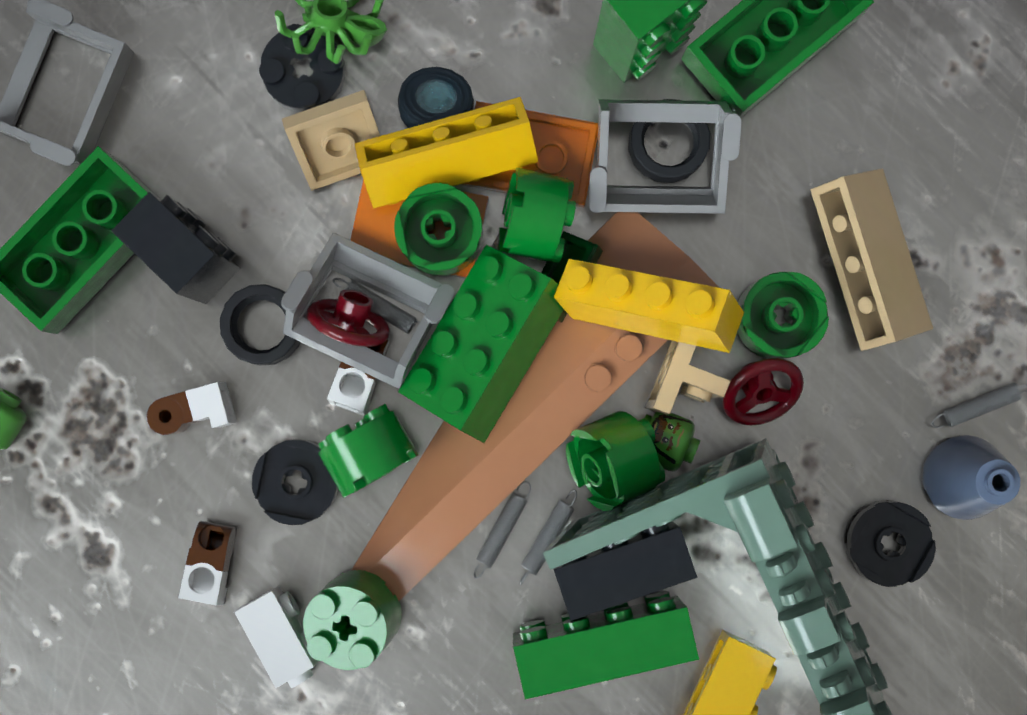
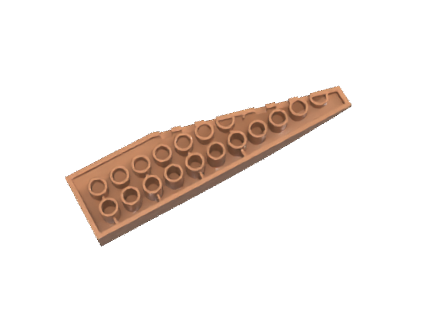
M616 212L588 240L599 245L603 250L596 264L720 288L686 253L638 212ZM567 313L562 323L557 321L485 443L443 421L352 570H365L379 576L386 582L385 585L393 596L395 594L398 601H400L570 436L572 431L580 427L668 340L572 319Z

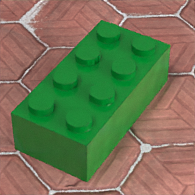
M603 0L593 45L623 83L633 76L640 80L657 66L655 60L667 50L671 55L689 41L690 37L688 35L696 27L693 23L701 16L699 10L706 5L707 0Z
M742 0L688 45L681 60L716 101H727L732 112L737 113L741 118L862 17L874 1Z
M97 146L1 247L0 293L40 331L58 334L134 254L111 230L151 191L113 155Z
M486 244L398 392L458 430L485 443L564 310L554 298L559 284L552 278Z
M669 591L645 596V603L629 606L628 602L604 609L603 613L584 616L572 621L567 613L561 616L562 622L545 625L544 620H536L520 625V632L513 633V649L525 700L699 660L687 606L678 596L670 597Z

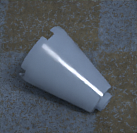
M959 435L944 441L931 450L923 465L922 483L937 510L952 518L972 520L981 518L1013 500L1020 489V476L1016 468L991 443L979 437Z

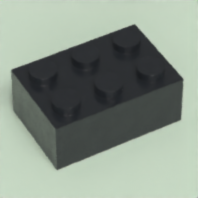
M148 192L111 230L176 294L207 304L241 269L232 260L237 255L236 252L220 237H216L210 231L207 232L204 229L207 225L191 209L184 207L178 201L176 202L169 195L161 199Z
M673 521L659 527L655 525L639 532V535L616 545L614 543L554 568L553 570L570 620L572 621L698 578L680 526Z

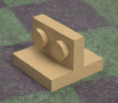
M365 90L282 118L284 130L311 191L361 174L354 143L380 136Z
M671 340L645 408L654 412L670 414L681 386V395L702 403L704 401L710 403L711 398H722L725 396L730 380L689 365L696 346Z

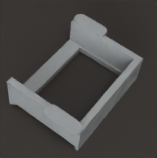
M29 0L26 12L35 19V22L0 103V132L29 143L32 152L62 165L71 166L75 162L81 164L94 151L134 52L125 42L73 22V14L68 9L46 0ZM54 31L111 54L72 149L15 127Z
M599 99L597 166L590 171V210L594 213L725 214L729 161L735 160L738 157L742 123L740 116L732 112L727 101ZM609 122L715 123L710 187L607 185Z
M333 232L311 270L299 271L282 297L281 305L286 310L283 334L400 389L433 324L441 321L455 291L449 284H441ZM332 270L424 313L399 362L367 347L350 345L334 340L319 332L308 319L304 318L308 307L315 300Z

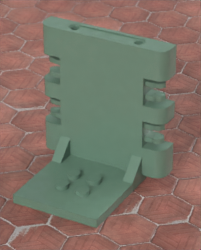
M767 438L657 485L655 489L610 511L598 510L572 521L543 551L545 560L551 570L614 543L616 545L639 535V532L655 525L659 527L668 524L686 512L736 531L740 535L751 562H755L778 612V621L793 654L798 656L820 704L821 715H892L883 697L882 690L888 688L883 672L878 663L872 664L866 651V648H869L870 645L860 623L851 624L845 609L851 607V603L841 582L834 584V578L829 570V567L833 566L823 542L815 544L808 528L814 526V522L804 501L798 503L792 489L796 485L786 461L780 462L775 449H771Z

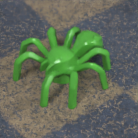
M295 0L301 7L305 8V13L302 16L303 21L306 22L296 30L288 29L284 14L279 10L275 11L277 30L279 33L292 38L297 54L308 55L312 53L321 35L326 37L327 58L335 64L341 62L346 48L354 55H366L369 47L380 42L387 31L385 23L377 19L384 0H376L372 12L367 15H360L348 9L360 0ZM314 28L315 31L308 45L302 47L299 36ZM338 34L344 45H338L335 51L334 36ZM350 38L352 39V41H353L355 44L359 45L360 47L354 46L353 43L351 42Z

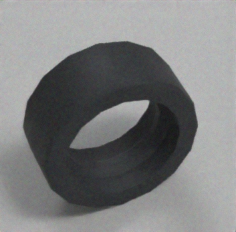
M634 122L629 133L628 144L632 162L644 176L656 182L675 183L688 178L702 165L710 149L711 133L708 124L685 123L691 129L694 138L690 156L682 163L674 166L661 165L647 154L644 145L645 133L653 122Z
M266 284L249 285L235 292L225 303L220 316V335L227 349L238 359L255 365H273L289 358L299 347V341L285 335L277 346L268 350H257L249 347L242 341L238 332V319L241 312L247 305L255 301L267 300L273 302L286 315V310L281 305L285 291Z

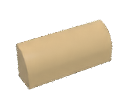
M883 168L843 176L810 189L860 350L864 351L932 330L933 325Z

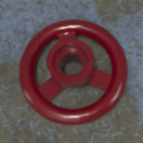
M342 290L338 299L317 300L307 309L308 320L314 328L322 334L342 343L364 347L377 346L387 341L390 335V328L387 322L378 314L371 312L373 300L366 294L355 290ZM365 321L374 326L377 332L369 333L363 327Z
M768 358L745 365L730 380L722 401L725 413L733 421L750 426L761 425L778 419L787 413L799 400L804 387L802 372L793 362L781 358ZM771 371L786 373L791 379L790 389L777 387ZM742 389L746 397L736 403L737 393ZM769 401L779 402L765 411L746 413L758 404H764Z

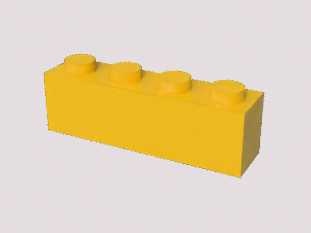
M521 97L354 143L360 172L373 209L406 200L415 189L427 184L444 183L455 186L470 181H478L487 176L516 170L517 167L522 168L538 162L530 122Z
M568 259L554 295L555 300L572 319L727 353L731 351L744 314L732 292L728 289L574 259Z
M722 630L683 715H757L758 705L755 703L761 690H767L774 680L777 667L773 664L776 658L768 651Z

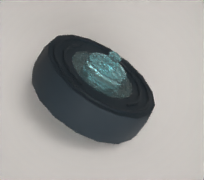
M437 66L422 68L411 73L402 83L398 95L400 117L407 128L471 111L474 107L471 86L464 77L451 69Z

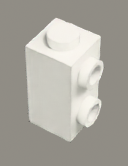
M280 586L234 612L275 688L286 682L293 688L313 676L311 668L317 664L318 660L313 659L307 651L304 630L296 617L300 614L295 599L288 591L283 593Z

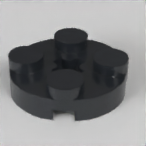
M292 24L287 26V28L296 30L302 25ZM314 28L299 36L302 47L308 45L315 31ZM281 33L276 34L268 42L262 53L259 74L269 94L276 102L287 109L304 111L328 103L337 97L345 81L343 57L338 64L327 58L326 37L321 35L315 50L308 55L297 54L292 38ZM334 41L335 51H336V48H337L338 45H337V43ZM311 60L309 66L313 70V74L310 77L303 74L299 79L295 78L296 70L293 65L297 61Z
M287 440L271 447L258 459L252 474V491L255 499H258L260 506L265 510L264 512L274 521L286 525H302L321 517L333 504L338 488L318 454L321 449L317 444L306 440ZM295 470L301 471L302 478L307 480L306 488H300L297 494L290 493L291 486L284 483L285 477L293 476Z
M875 501L860 511L852 521L847 535L846 554L852 560L856 570L866 579L881 586L897 587L896 585H903L907 582L912 583L920 579L928 571L935 557L936 546L929 528L931 525L924 514L918 509L897 501ZM893 532H896L898 534L896 541L901 545V548L898 552L891 550L885 555L882 551L884 545L881 543L884 535L890 536Z

